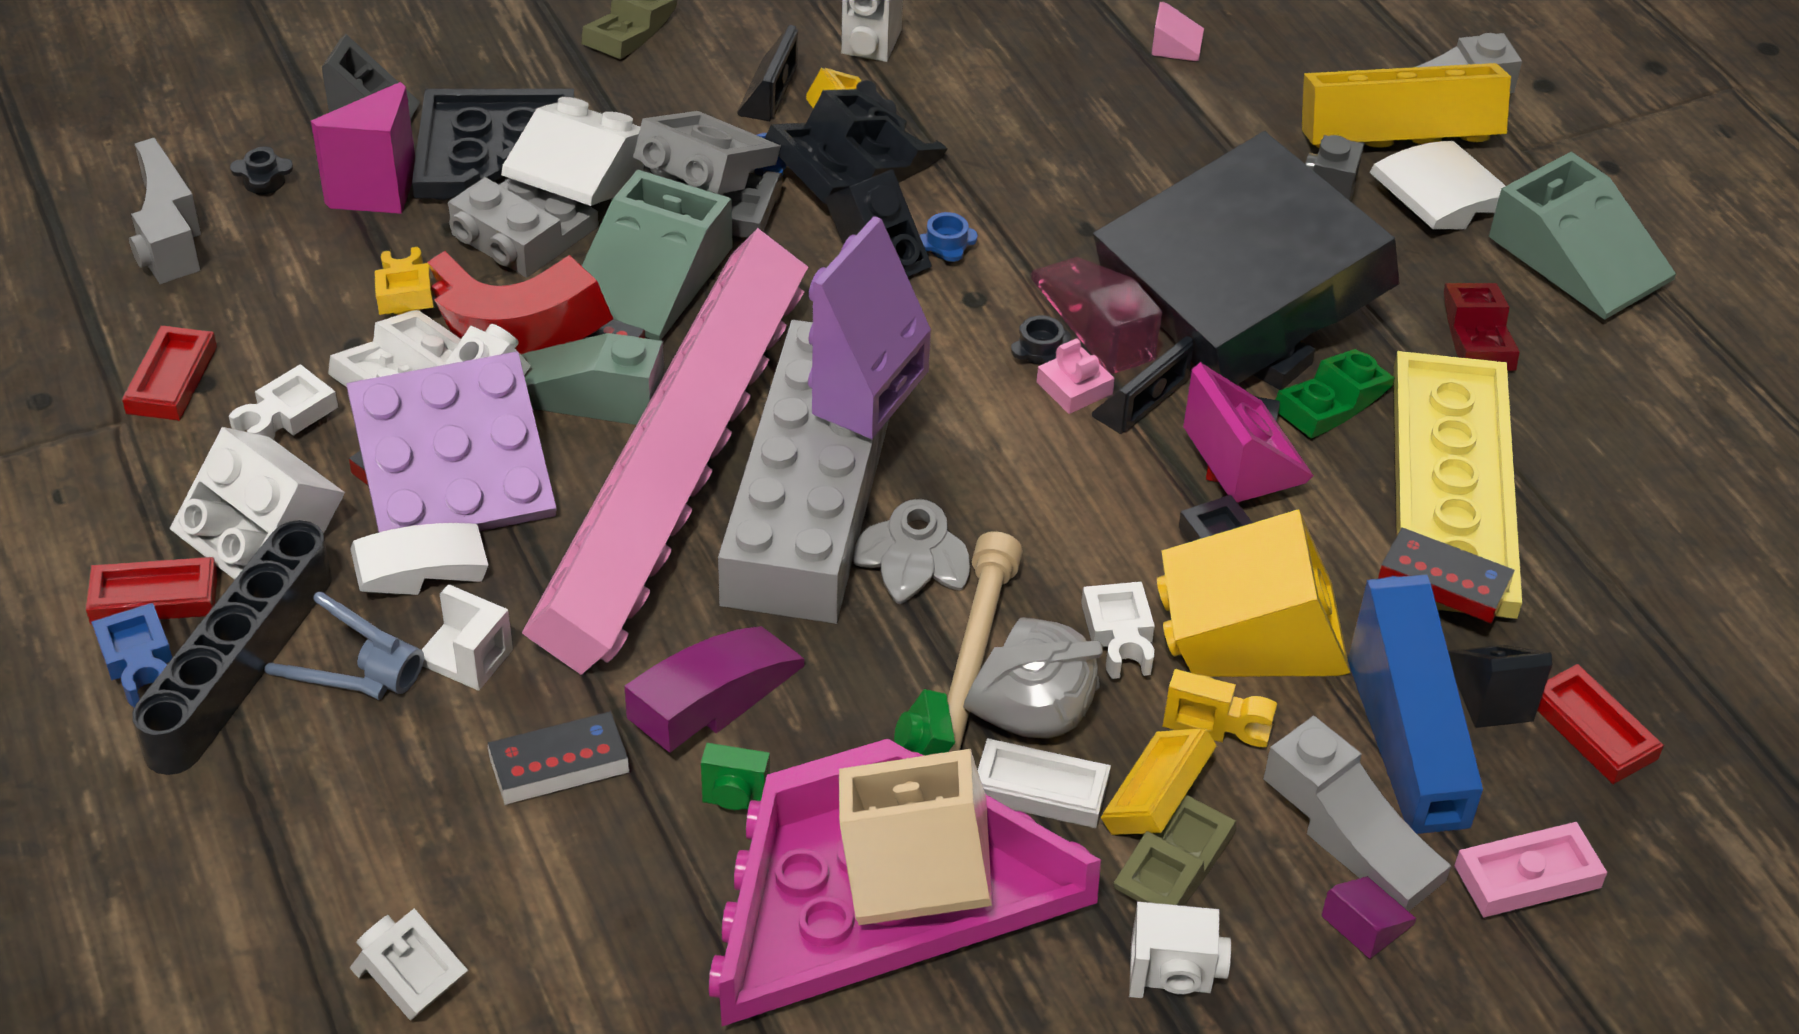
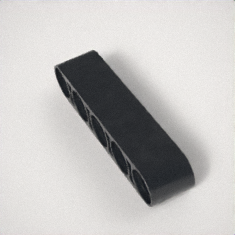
M298 520L287 522L275 529L138 701L132 712L133 724L144 761L149 769L158 774L172 775L184 772L198 762L265 673V666L274 661L317 604L314 601L315 593L326 592L331 583V571L324 535L319 526L309 521Z

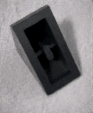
M1509 645L1448 651L1456 684L1475 728L1534 722L1552 668L1551 652Z

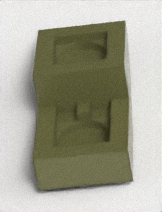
M612 0L610 14L583 26L581 44L622 59L642 46L661 28L677 7V0Z
M1185 795L1162 833L1146 831L1113 883L1114 888L1139 902L1184 906L1236 832V820Z

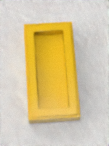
M1207 728L1158 731L1155 733L1101 816L1111 835L1145 834L1146 831L1162 833L1217 746Z

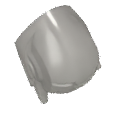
M1021 617L1011 630L1004 646L994 647L974 680L964 701L963 708L1004 731L1022 737L1049 739L1064 735L1080 723L1093 701L1095 691L1100 687L1096 658H1100L1103 654L1102 644L1099 641H1086L1083 635L1069 626L1052 621Z

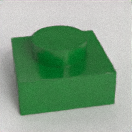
M924 689L909 711L903 712L899 717L894 733L895 743L923 756L949 752L955 744L947 694Z
M706 743L701 760L702 802L716 804L730 810H748L751 800L761 801L766 777L770 774V753Z

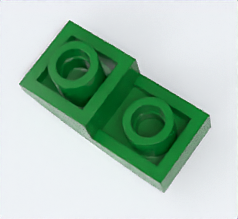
M1353 349L1321 360L1313 379L1279 390L1275 399L1280 401L1278 413L1312 439L1341 425L1367 408L1392 387L1395 377L1377 365V361L1372 356Z

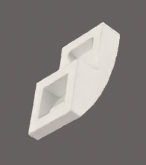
M436 523L391 529L354 540L350 549L359 590L362 592L418 595L424 578L482 582L488 568L478 525L472 523Z

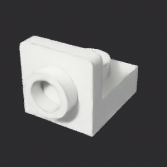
M415 908L397 923L387 915L367 930L356 942L362 951L350 967L358 978L369 972L410 1021L460 980L468 971Z

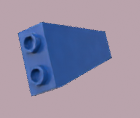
M1428 575L1391 576L1367 580L1348 663L1404 821L1416 834L1469 829L1475 817L1483 786Z

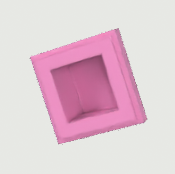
M1160 2L1154 31L1152 55L1199 61L1204 28L1169 4Z

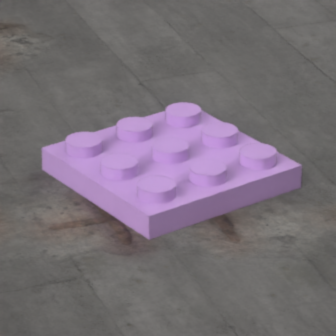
M518 351L346 383L378 533L408 526L436 523H472L478 525L479 531L556 516V505Z

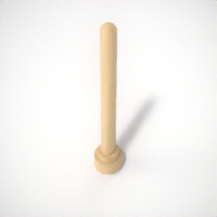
M987 532L982 534L976 542L972 557V565L979 581L947 698L955 744L949 752L958 751L961 748L969 711L963 708L964 701L981 669L1001 587L1017 574L1023 552L1019 541L1003 532Z

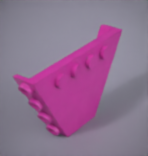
M884 739L768 774L761 801L751 800L749 804L746 838L752 840L749 851L739 850L737 854L734 888L735 890H740L738 902L727 901L724 909L722 942L728 943L725 956L714 955L709 978V996L720 998L721 1024L725 1026L1096 904L1098 901L1101 859L1090 854L1082 845L1076 842H1069L1037 824L1029 815L1021 811H1014L986 795L992 906L858 925L855 917L839 821V769L923 755L911 752L890 739Z

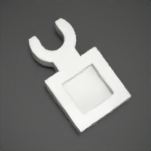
M300 364L255 391L257 404H247L236 408L230 413L229 420L232 429L247 430L249 433L267 436L271 439H274L275 432L281 428L295 435L338 408L336 393Z
M1142 582L1083 587L1081 604L1091 641L1101 642L1102 647L1108 646L1106 670L1112 679L1120 678L1122 659L1126 658L1134 659L1141 665L1143 676L1151 675L1154 648L1150 642L1153 640L1155 626Z

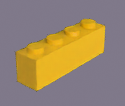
M1497 63L1304 73L1302 131L1309 141L1318 148H1320L1324 135L1341 136L1347 140L1364 142V144L1371 147H1388L1394 144V140L1412 139L1413 142L1418 144L1440 142L1443 137H1460L1462 140L1470 142L1487 141L1490 139V135L1507 134L1511 76Z

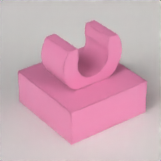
M1077 338L1060 345L1056 351V359L1038 366L1037 383L1068 414L1113 394L1115 378L1099 364V360L1095 355H1090L1081 347V341Z

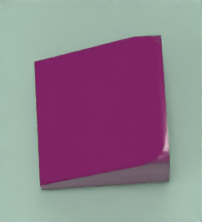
M1368 876L1337 884L1327 892L1321 915L1369 959L1407 931L1416 922V918Z

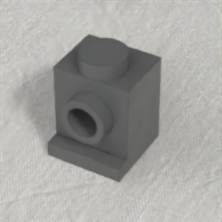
M1324 135L1318 154L1309 153L1306 165L1348 200L1352 201L1364 143L1347 140L1337 135Z

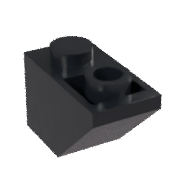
M893 169L824 198L843 245L852 234L857 235L875 216L882 219L907 277L932 267Z

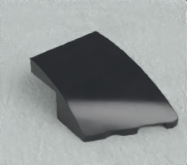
M857 89L823 90L806 123L771 124L764 138L781 145L778 156L824 204L826 203L825 197L892 169L898 183L941 160L948 149L938 140L934 143H924L906 132L907 121L881 107L875 100Z

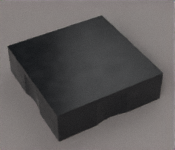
M1266 131L1261 132L1093 233L1103 278L1144 317L1166 330L1176 344L1186 336L1194 339L1191 362L1195 366L1201 362L1236 385L1286 355L1308 335L1341 321L1400 284L1395 237Z

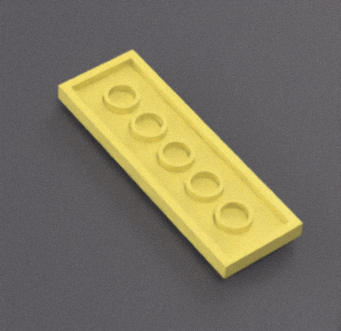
M1397 351L1394 363L1397 535L1403 527L1514 569L1515 572L1511 585L1495 616L1517 619L1522 605L1507 363ZM1436 602L1437 610L1461 612Z

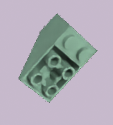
M1572 151L1501 188L1489 237L1603 319L1609 318L1675 279V271L1611 178Z
M636 170L612 199L582 264V267L598 281L614 320L645 330V337L661 341L732 249L731 198L642 170Z

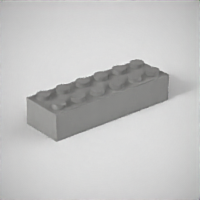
M791 320L718 556L720 606L837 624L854 558L855 545L860 535L889 419L873 439H870L812 414V388L808 386V377L812 368L813 346L809 344L808 337L813 322Z

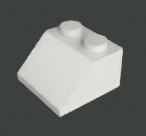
M561 97L557 103L536 109L504 162L501 175L590 206L614 198L637 169L643 171L644 164L642 161L633 158L640 126L632 124L633 118L626 114L618 112H604L601 114L589 110V104L583 100Z

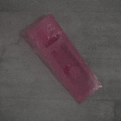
M1079 257L1032 271V281L1089 352L1098 358L1099 364L1110 374L1155 360L1162 311L1135 279Z

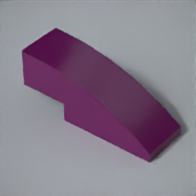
M762 626L738 629L713 636L670 656L626 684L624 688L627 719L670 753L705 726L717 734L804 667V658Z

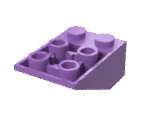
M875 216L857 235L852 234L848 237L840 254L827 268L822 267L816 272L809 289V298L813 301V323L808 337L809 344L813 346L812 368L808 377V386L812 388V414L870 439H873L928 373L931 328L882 219Z

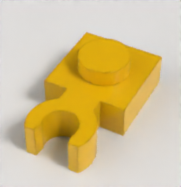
M412 247L411 255L404 259H393L390 251H384L381 254L383 269L375 270V291L379 315L390 313L400 315L413 310L420 311L426 308H433L430 269L428 263L423 264L420 248Z
M1175 669L1168 689L1162 727L1173 730L1207 728L1213 740L1222 743L1225 733L1229 732L1236 734L1240 740L1249 745L1267 747L1277 703L1261 696H1251L1245 699L1234 697L1235 684Z

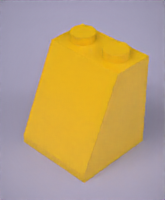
M1299 509L1162 550L1165 575L1157 577V586L1166 611L1171 613V620L1163 622L1164 634L1171 654L1174 657L1182 655L1191 673L1209 677L1341 676L1350 673L1332 582Z

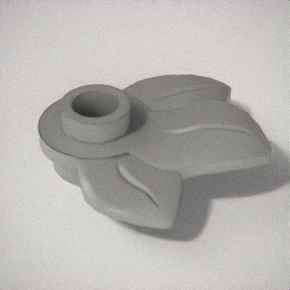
M924 499L908 500L900 504L893 511L890 520L868 527L858 538L854 550L853 562L856 566L881 567L883 583L897 604H902L912 598L932 577L948 588L961 591L968 581L970 570L969 553L966 545L947 531L948 523L943 510L935 503ZM921 520L929 525L924 529L917 530L910 527L908 523Z

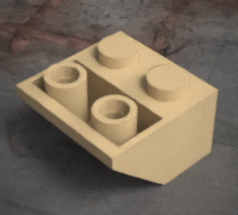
M971 749L839 769V821L855 917L858 925L992 906L986 795Z

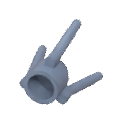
M317 592L314 595V601L368 638L362 646L357 660V665L360 669L364 670L365 677L361 678L276 663H268L265 666V672L268 675L361 691L380 700L387 689L397 694H403L409 690L421 671L424 653L421 649L381 631L325 593Z

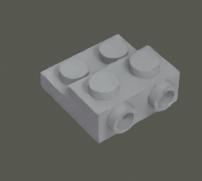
M700 111L643 118L633 158L642 161L646 167L651 168V172L655 175L674 180L681 178L690 186L723 196V193L745 189L749 173H754L756 168L776 165L781 145Z
M484 177L448 201L449 224L452 235L456 236L461 242L470 244L492 257L500 265L507 266L526 278L599 227L598 211L587 204L511 178L498 185Z

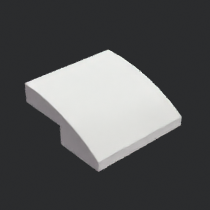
M1454 141L1427 143L1402 150L1375 163L1370 171L1377 180L1432 229H1466L1475 212L1495 213L1501 188L1505 187L1500 180Z
M413 310L375 322L372 342L330 355L328 374L347 387L346 383L441 366L445 364L461 339L421 311Z

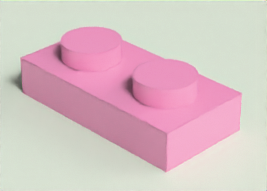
M1577 822L1459 850L1454 865L1483 918L1602 888L1607 875L1606 869Z

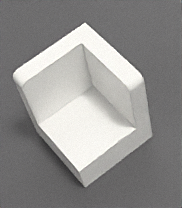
M447 585L440 593L444 624L423 647L424 661L422 666L479 691L513 651L509 612L504 607L452 585Z

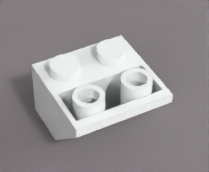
M222 427L170 530L205 557H214L216 565L233 579H236L271 533L280 525L290 521H309L319 526L324 534L345 492L270 437Z

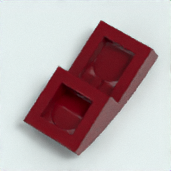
M1445 283V307L1457 356L1459 358L1506 362L1507 371H1516L1520 351L1507 328L1510 307L1498 284Z

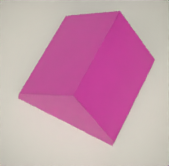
M399 82L311 120L324 202L329 208L402 214L412 185L416 157L406 86Z
M1201 362L1192 369L1183 428L1227 495H1232L1236 502H1241L1305 484L1314 476L1260 399Z

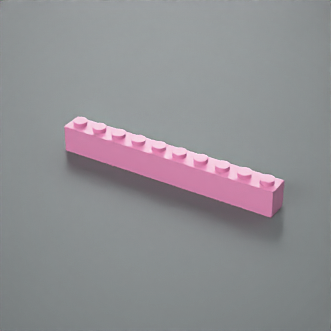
M759 228L730 255L522 631L523 635L580 675L600 658L606 663L612 660L626 641L628 632L622 629L626 619H631L648 598L650 589L644 586L648 576H654L669 557L671 548L666 545L669 536H674L689 518L692 512V508L686 504L689 497L695 496L710 477L712 469L706 465L709 458H714L729 440L732 431L726 428V425L729 421H733L748 403L751 395L745 391L747 385L754 383L767 366L769 359L763 355L765 350L773 347L781 337L787 326L781 321L782 317L787 316L803 296L804 291L798 286L808 266Z

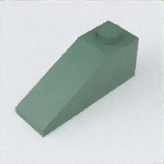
M606 333L521 354L531 365L524 377L532 409L637 425L664 376L663 341Z

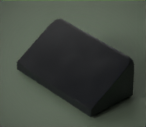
M789 25L763 57L737 111L739 116L769 122L774 118L798 66V30H796V26Z
M1189 336L1184 337L1092 411V417L1119 434L1130 429L1188 381L1194 339Z

